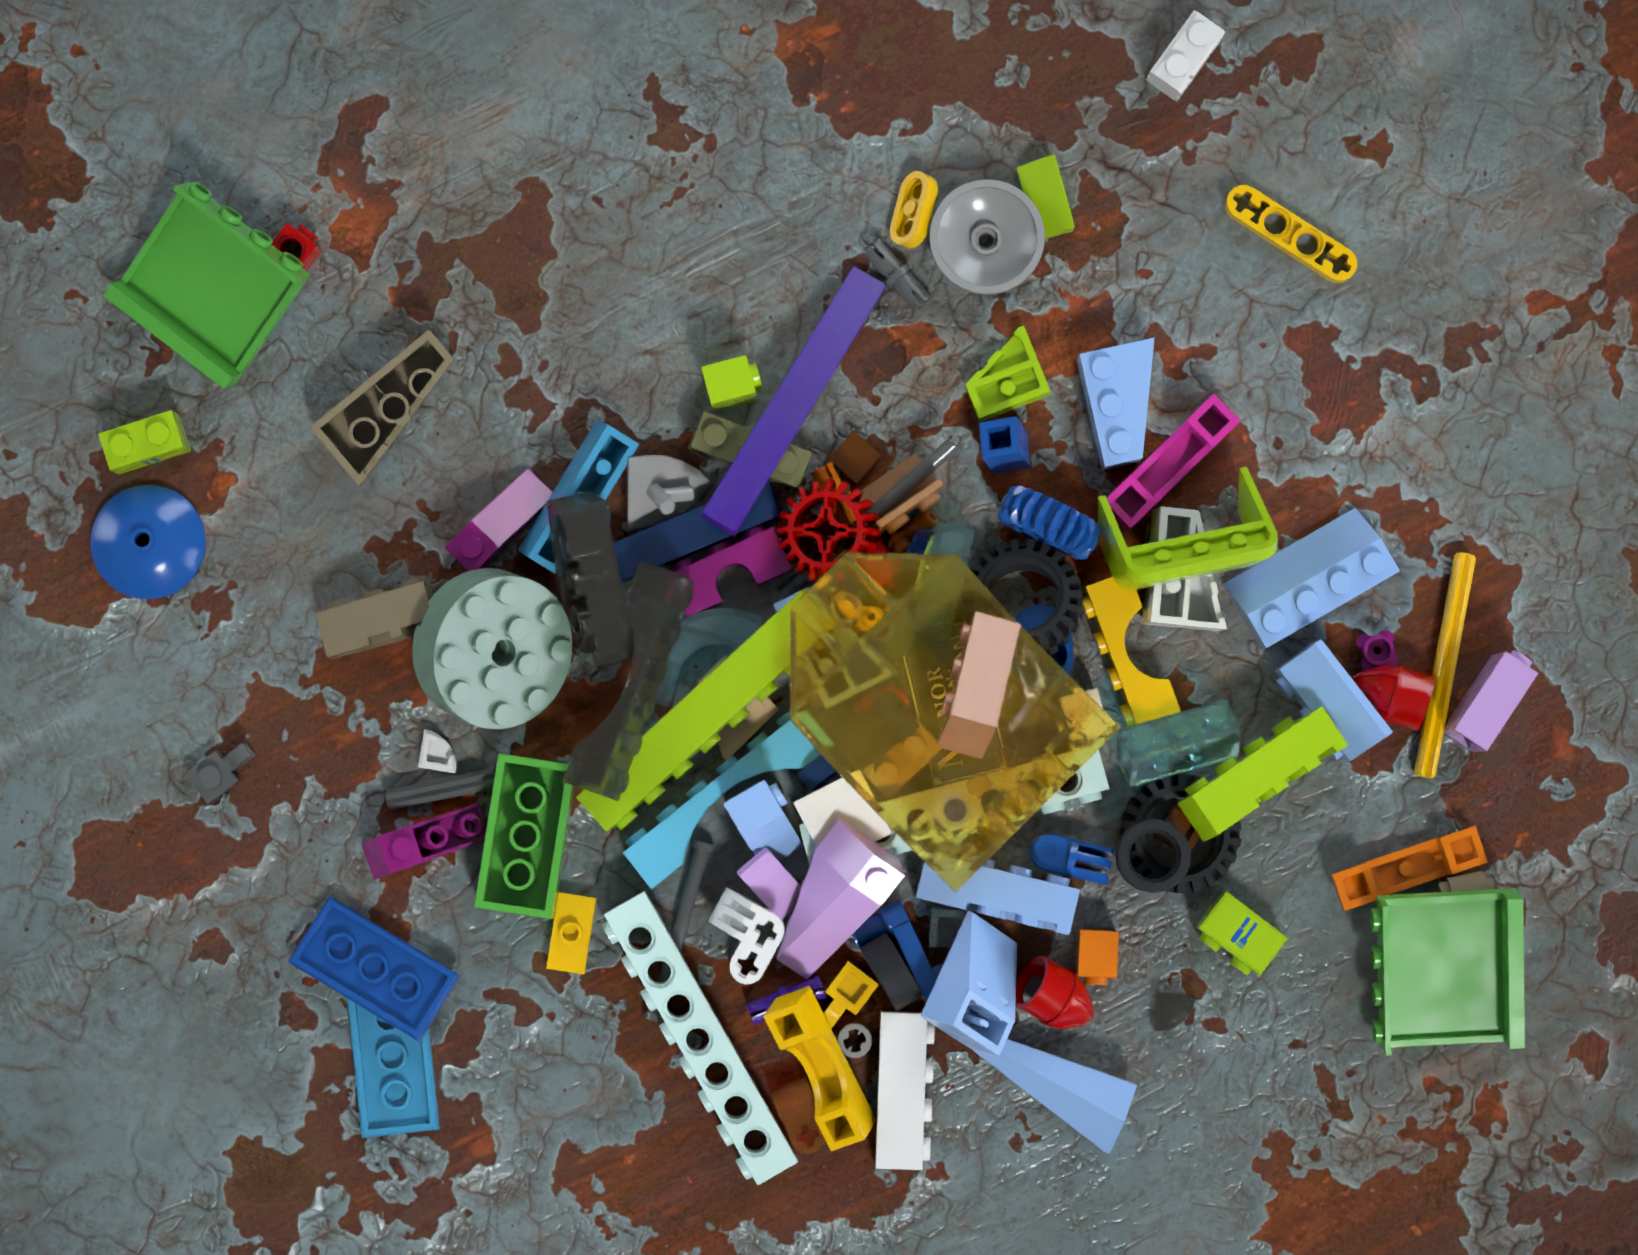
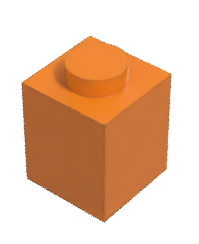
M1077 929L1075 972L1078 976L1084 977V984L1107 985V978H1117L1118 931Z

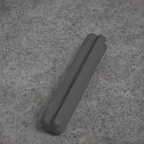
M489 768L388 789L385 791L386 804L389 809L394 810L493 789L496 770Z

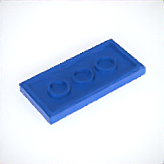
M330 896L288 961L296 968L418 1042L422 1040L461 977L458 973Z

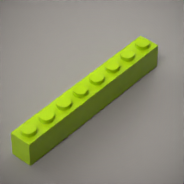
M808 589L801 590L576 797L578 801L606 832L616 826L623 830L638 816L634 810L642 802L645 801L650 805L666 791L662 786L666 780L672 775L676 780L679 779L694 765L690 759L700 749L706 754L721 741L722 738L718 733L729 724L734 728L750 714L746 709L748 705L756 698L760 702L767 699L778 688L774 682L783 673L790 677L807 662L802 657L813 646L817 651L824 647L835 636L831 630L838 622Z

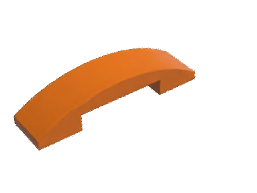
M1472 826L1379 856L1330 875L1342 910L1347 911L1376 901V895H1390L1446 875H1453L1488 863L1477 828Z

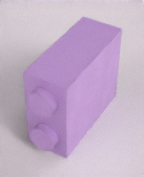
M1515 650L1511 654L1505 651L1491 655L1446 723L1444 733L1472 752L1488 751L1538 675V672L1530 668L1533 662Z

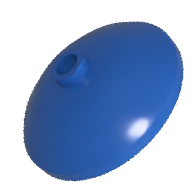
M140 485L116 494L99 511L91 531V554L99 574L115 590L137 599H160L180 591L195 577L205 556L206 533L197 510L182 495L162 486ZM142 533H147L150 538L149 544L145 547H140L137 543V538Z

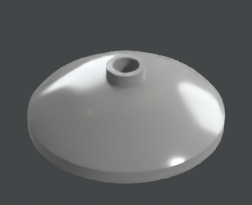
M984 179L963 184L943 199L933 216L929 239L934 261L942 274L950 282L971 293L991 295L1003 293L1017 287L1032 274L1042 256L1045 232L1037 207L1023 191L1003 181ZM983 235L990 236L993 240L992 246L988 248L982 247L979 244V238Z

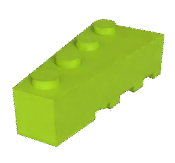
M1322 706L1295 721L1290 716L1286 717L1271 728L1274 735L1265 741L1262 736L1258 737L1242 748L1246 755L1238 761L1233 756L1214 768L1217 773L1214 778L1207 781L1205 777H1202L1185 789L1188 796L1177 804L1203 842L1219 835L1260 806L1259 803L1261 801L1265 802L1289 786L1288 782L1290 780L1292 782L1321 764L1320 760L1339 752L1349 745Z

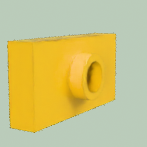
M558 892L546 969L585 974L597 898Z

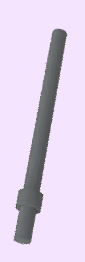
M948 438L875 502L866 514L877 513L881 519L956 453L959 448ZM855 520L850 526H857V521ZM856 538L843 541L839 546L838 555L848 548ZM817 553L813 559L817 562H822V553ZM809 569L803 574L796 572L777 589L779 594L785 599L795 594L808 582L814 583L815 581L808 579Z

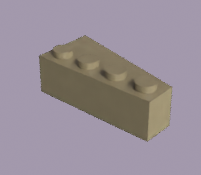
M429 329L312 424L310 429L360 487L455 359Z

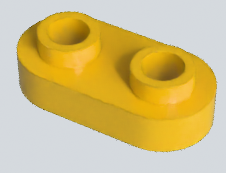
M914 171L903 180L890 225V237L894 243L912 249L919 246L925 239L938 193L937 182L932 176L921 171Z

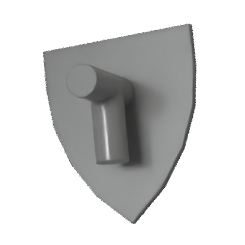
M665 455L627 457V529L657 525L682 514L703 496L712 483L697 468L677 458Z

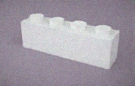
M880 1010L876 1169L922 1170L923 1161H930L931 1137L923 1136L924 1122H931L932 1099L925 1098V1083H933V1060H926L927 1044H934L935 1026L921 1017L922 1012Z

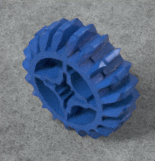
M1023 486L1011 487L1000 504L1001 508L998 517L1002 523L1023 536L1035 540L1037 543L1043 544L1044 542L1051 545L1053 550H1060L1068 557L1080 560L1087 559L1098 543L1101 529L1094 520L1076 511V509Z

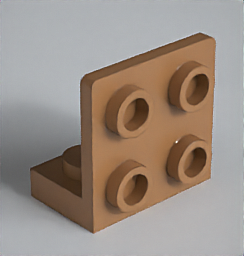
M917 453L862 490L863 496L859 503L866 499L872 500L873 503L877 502L922 462ZM929 475L879 519L873 527L880 529L881 533L887 530L889 535L909 523L907 515L918 508L923 513L928 508L930 509L940 501L941 495L939 493L942 492L944 484L940 478L935 481L933 476Z

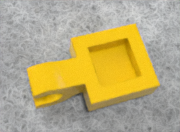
M849 961L825 991L826 994L833 998V1001L823 1012L831 1029L846 1009L857 1015L879 985Z

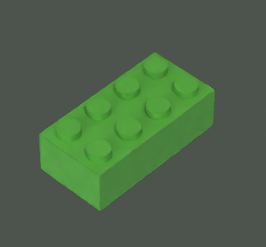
M498 754L475 908L547 919L554 918L578 772L577 765Z

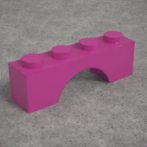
M1215 394L1210 396L1152 455L1107 497L1117 523L1126 532L1241 421Z

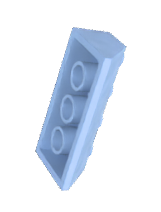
M1354 508L1270 558L1224 583L1223 586L1259 648L1263 650L1400 572L1380 536L1359 511Z

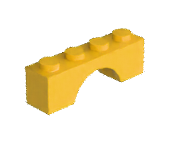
M1113 577L1086 586L1083 589L1085 596L1082 597V607L1087 619L1094 617L1099 632L1093 633L1094 640L1100 655L1107 653L1112 666L1106 672L1112 689L1114 691L1120 689L1125 704L1119 707L1126 726H1133L1135 732H1139L1183 716L1170 680L1156 679L1143 674L1132 664L1127 655L1125 632L1132 617L1142 608L1137 590H1128L1116 584Z
M810 985L777 997L763 1017L779 1049L790 1051L804 1067L815 1099L814 1118L830 1150L834 1151L865 1140L875 1124L876 1118Z

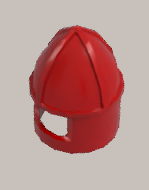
M1400 664L1399 666H1379L1362 671L1352 677V680L1386 723L1389 722L1407 729L1419 731L1435 684L1434 676L1406 668Z
M1040 955L1033 958L1020 973L1016 981L1015 1007L1039 1019L1040 1023L1058 1029L1082 1026L1094 1017L1092 999L1086 985L1074 970L1065 968L1051 959ZM1034 975L1042 978L1043 981L1035 995L1029 1001L1024 1002L1023 993L1028 980Z

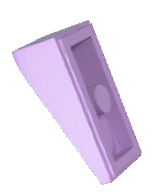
M766 847L737 870L736 873L770 911L779 918L784 919L794 910L801 886Z

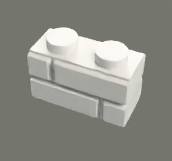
M1194 10L1151 69L1146 80L1173 100L1178 101L1208 60L1210 54L1218 46L1225 31Z

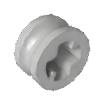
M860 1023L845 1025L839 1031L837 1037L843 1054L850 1058L864 1056L870 1050L872 1044L869 1030ZM857 1029L858 1035L862 1032L866 1037V1041L860 1043L861 1049L858 1051H851L852 1046H849L847 1049L843 1043V1040L849 1038L848 1031Z

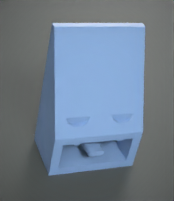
M967 911L921 1017L966 1047L1000 1056L1015 1022L1017 943L975 913Z

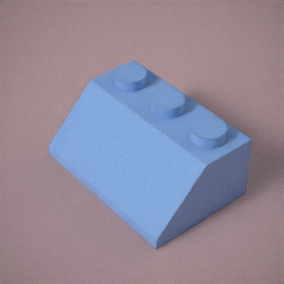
M1321 639L1307 645L1275 670L1280 677L1275 681L1280 690L1289 699L1294 696L1303 707L1299 711L1300 715L1304 716L1322 706L1349 744L1339 752L1332 754L1336 760L1341 757L1345 762L1352 761L1393 733Z

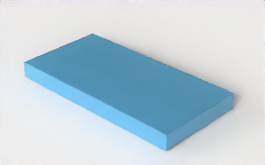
M347 999L362 1138L439 1130L440 1123L430 1028H428L422 1040L418 1042Z

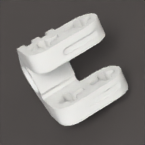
M726 887L708 920L714 926L741 941L730 962V972L733 978L743 984H753L758 981L764 974L785 932L783 919L772 913L770 909ZM767 921H771L774 923L773 931L777 933V936L775 938L769 936L763 945L756 942L760 936V931L756 929L757 924L765 925ZM752 951L758 954L754 961V966L759 969L757 972L750 970L745 975L740 972L742 965L738 963V959L746 960Z

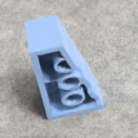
M935 847L934 854L925 852L915 894L916 898L971 910L1001 919H1008L1037 928H1045L1066 935L1070 934L1080 889L1069 887L1070 879L1048 874L1046 881L1031 878L1033 870L1010 865L1009 872L994 869L995 861L977 856L972 857L971 863L956 860L958 852L940 847Z

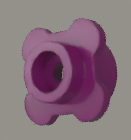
M1383 630L1379 635L1373 636L1362 634L1357 638L1356 645L1361 649L1362 653L1360 665L1364 670L1383 665L1397 664L1398 656L1394 653L1395 649L1392 643L1394 635L1390 631ZM1375 647L1380 648V654L1374 653Z

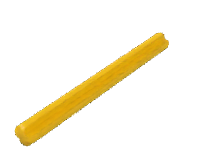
M1458 552L1454 555L1432 671V676L1435 677V684L1423 720L1414 768L1415 775L1420 777L1434 778L1437 772L1476 557L1469 553Z

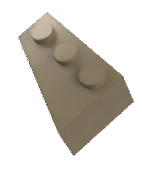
M420 579L398 584V588L384 592L383 589H377L361 594L362 599L347 603L346 599H339L323 604L325 610L315 614L327 658L335 659L414 638L416 626L421 625L424 615L430 606L427 603L434 595L432 586Z

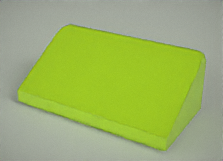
M1055 154L1017 167L1022 191L1033 201L1041 215L1045 239L1073 232L1075 226Z

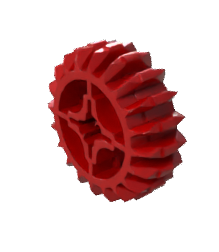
M827 479L823 491L818 481H812V494L805 488L800 487L797 491L802 500L798 502L788 498L786 501L790 507L794 508L792 513L780 512L779 517L788 521V526L777 527V533L788 535V539L782 540L778 545L783 550L792 548L784 559L787 563L799 560L795 567V572L798 574H803L809 569V580L816 581L822 573L823 582L831 584L835 572L838 580L844 582L847 580L846 568L852 574L859 575L861 571L856 562L860 560L867 565L872 562L870 557L865 555L864 552L867 548L872 551H877L879 548L877 544L870 542V536H880L881 530L870 527V524L877 522L880 517L877 513L866 514L874 503L870 499L859 503L863 496V491L856 488L849 494L850 483L842 481L836 491L835 480ZM836 501H842L849 506L855 515L857 526L842 524L839 510L836 509ZM824 502V506L820 507L818 518L812 523H803L809 511L816 505ZM827 523H830V525L845 532H836L834 536L830 535L832 539L829 540L828 537L814 531H822L823 527L828 528ZM801 537L816 539L819 552L822 553V562H817L809 556L803 546ZM856 538L850 551L842 558L834 561V556L838 555L840 544L845 540Z

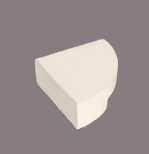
M424 729L418 767L457 774V758L451 745L441 735Z

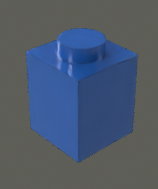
M1017 416L979 423L982 459L994 474L1031 467L1028 432Z

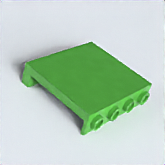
M186 182L175 185L173 191L177 193L176 197L122 279L111 283L103 296L225 389L239 382L310 277V274L302 268L303 263L297 257L287 252L282 253L271 245L273 241L267 234L258 229L252 230L241 221L242 216L236 210L226 205L221 206L211 198L212 193L206 187L197 182Z
M1516 888L1376 895V908H1371L1370 923L1372 932L1377 931V945L1371 946V962L1373 969H1378V983H1372L1373 1005L1379 1008V1020H1373L1372 1030L1374 1043L1380 1044L1385 1056L1391 1055V1047L1505 1041L1509 1049L1525 1048L1523 898Z

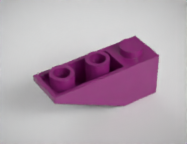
M478 802L375 837L361 845L373 879L376 880L484 842L487 823Z

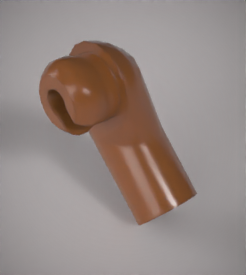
M928 508L892 533L888 544L889 548L893 550V554L899 558L909 556L913 551L912 543L939 524L936 514Z

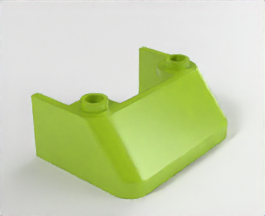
M1247 466L1239 468L1238 514L1243 524L1127 548L1106 495L1098 497V526L1101 529L1098 542L1114 581L1120 587L1128 590H1138L1256 565L1275 554L1277 551L1278 533Z

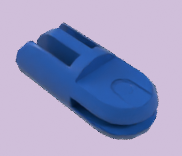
M1045 833L1033 840L1029 848V855L1033 864L1044 871L1108 885L1109 877L1094 871L1108 872L1111 870L1112 862L1103 857L1114 856L1115 848L1057 834Z

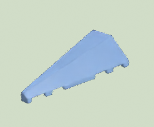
M1007 1038L1000 1056L970 1048L1094 1145L1110 1154L1126 1120L1137 1087L1135 1083Z

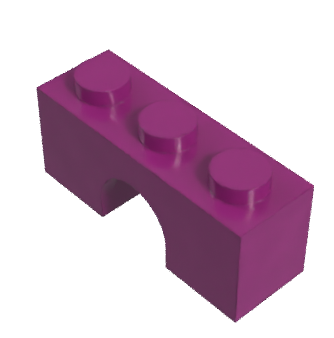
M763 524L744 532L742 535L745 540L730 546L727 540L709 548L707 551L710 556L696 562L694 557H690L673 565L675 572L668 576L688 619L723 603L717 590V579L720 573L728 567L741 566L746 568L752 574L758 587L792 572L790 563H787L784 559L786 556L784 550L779 548L778 544L780 541L773 527L765 530Z

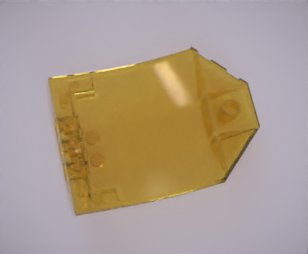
M846 553L790 608V720L879 817L956 892L1121 726L1020 626L997 728L983 758L979 759L937 747L945 717L940 715L946 692L951 693L954 681L949 680L954 658L960 659L963 647L957 646L963 623L970 625L975 611L1018 622L980 582L958 554Z

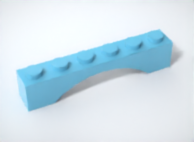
M792 708L776 721L780 728L768 737L762 732L749 742L746 747L750 752L739 761L733 755L716 769L720 776L708 785L704 780L700 781L685 793L690 800L678 809L674 804H671L655 817L659 822L656 827L648 833L644 828H641L625 841L629 848L623 854L651 889L655 888L683 865L687 846L697 824L708 808L726 791L740 782L762 773L782 769H803L833 746V743L805 708L799 713Z

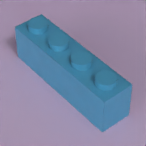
M596 420L518 551L560 576L627 466V457L633 456L639 443L610 425Z

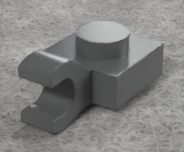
M241 743L225 757L222 756L219 750H215L188 770L185 775L205 802L211 804L241 781L234 771L251 760L255 754L247 743L244 745Z

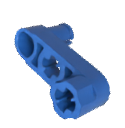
M899 899L879 908L880 913L869 917L852 936L857 947L860 948L884 933H890L891 937L895 935L915 981L923 994V998L927 1002L944 962L933 967L930 966Z

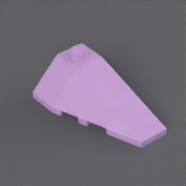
M838 817L813 850L811 864L805 880L802 881L799 897L793 914L790 915L776 959L805 979H808L883 904L905 875L900 859Z

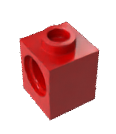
M286 223L271 244L282 253L290 244H300L302 246V254L298 259L303 263L302 268L305 271L309 270L322 253L315 244L319 238L301 224L295 229Z

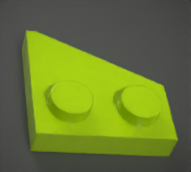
M1024 326L1019 327L1014 332V336L1000 351L997 350L988 359L986 366L982 370L977 371L965 384L979 423L1051 396L1050 388Z

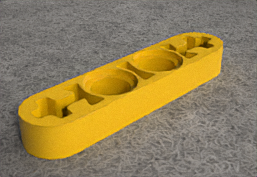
M1239 185L1233 188L1227 195L1225 210L1234 221L1326 280L1333 283H1343L1355 273L1357 259L1350 249L1255 188L1248 185ZM1244 194L1250 197L1248 204L1256 210L1260 208L1261 204L1267 207L1260 214L1257 224L1251 221L1255 215L1254 212L1246 208L1242 212H1238L1235 209L1237 202L1233 200L1234 196L1241 198ZM1278 214L1284 219L1285 229L1282 233L1272 234L1266 230L1264 220L1268 215ZM1303 234L1313 236L1317 241L1316 252L1311 255L1302 254L1296 246L1298 237ZM1325 245L1331 248L1326 254L1334 260H1337L1340 256L1346 259L1344 266L1348 268V272L1341 270L1338 274L1333 273L1331 270L1334 265L1325 258L1322 260L1321 265L1315 262L1322 254Z

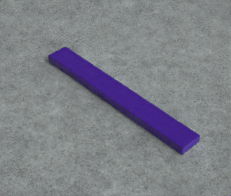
M853 266L702 512L701 518L733 536L737 534L885 291V283Z

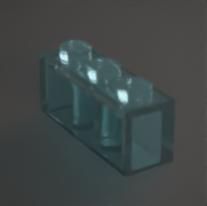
M1222 700L1118 729L1116 759L1129 786L1132 787L1222 762L1232 756L1234 758L1238 757L1241 727L1227 700Z

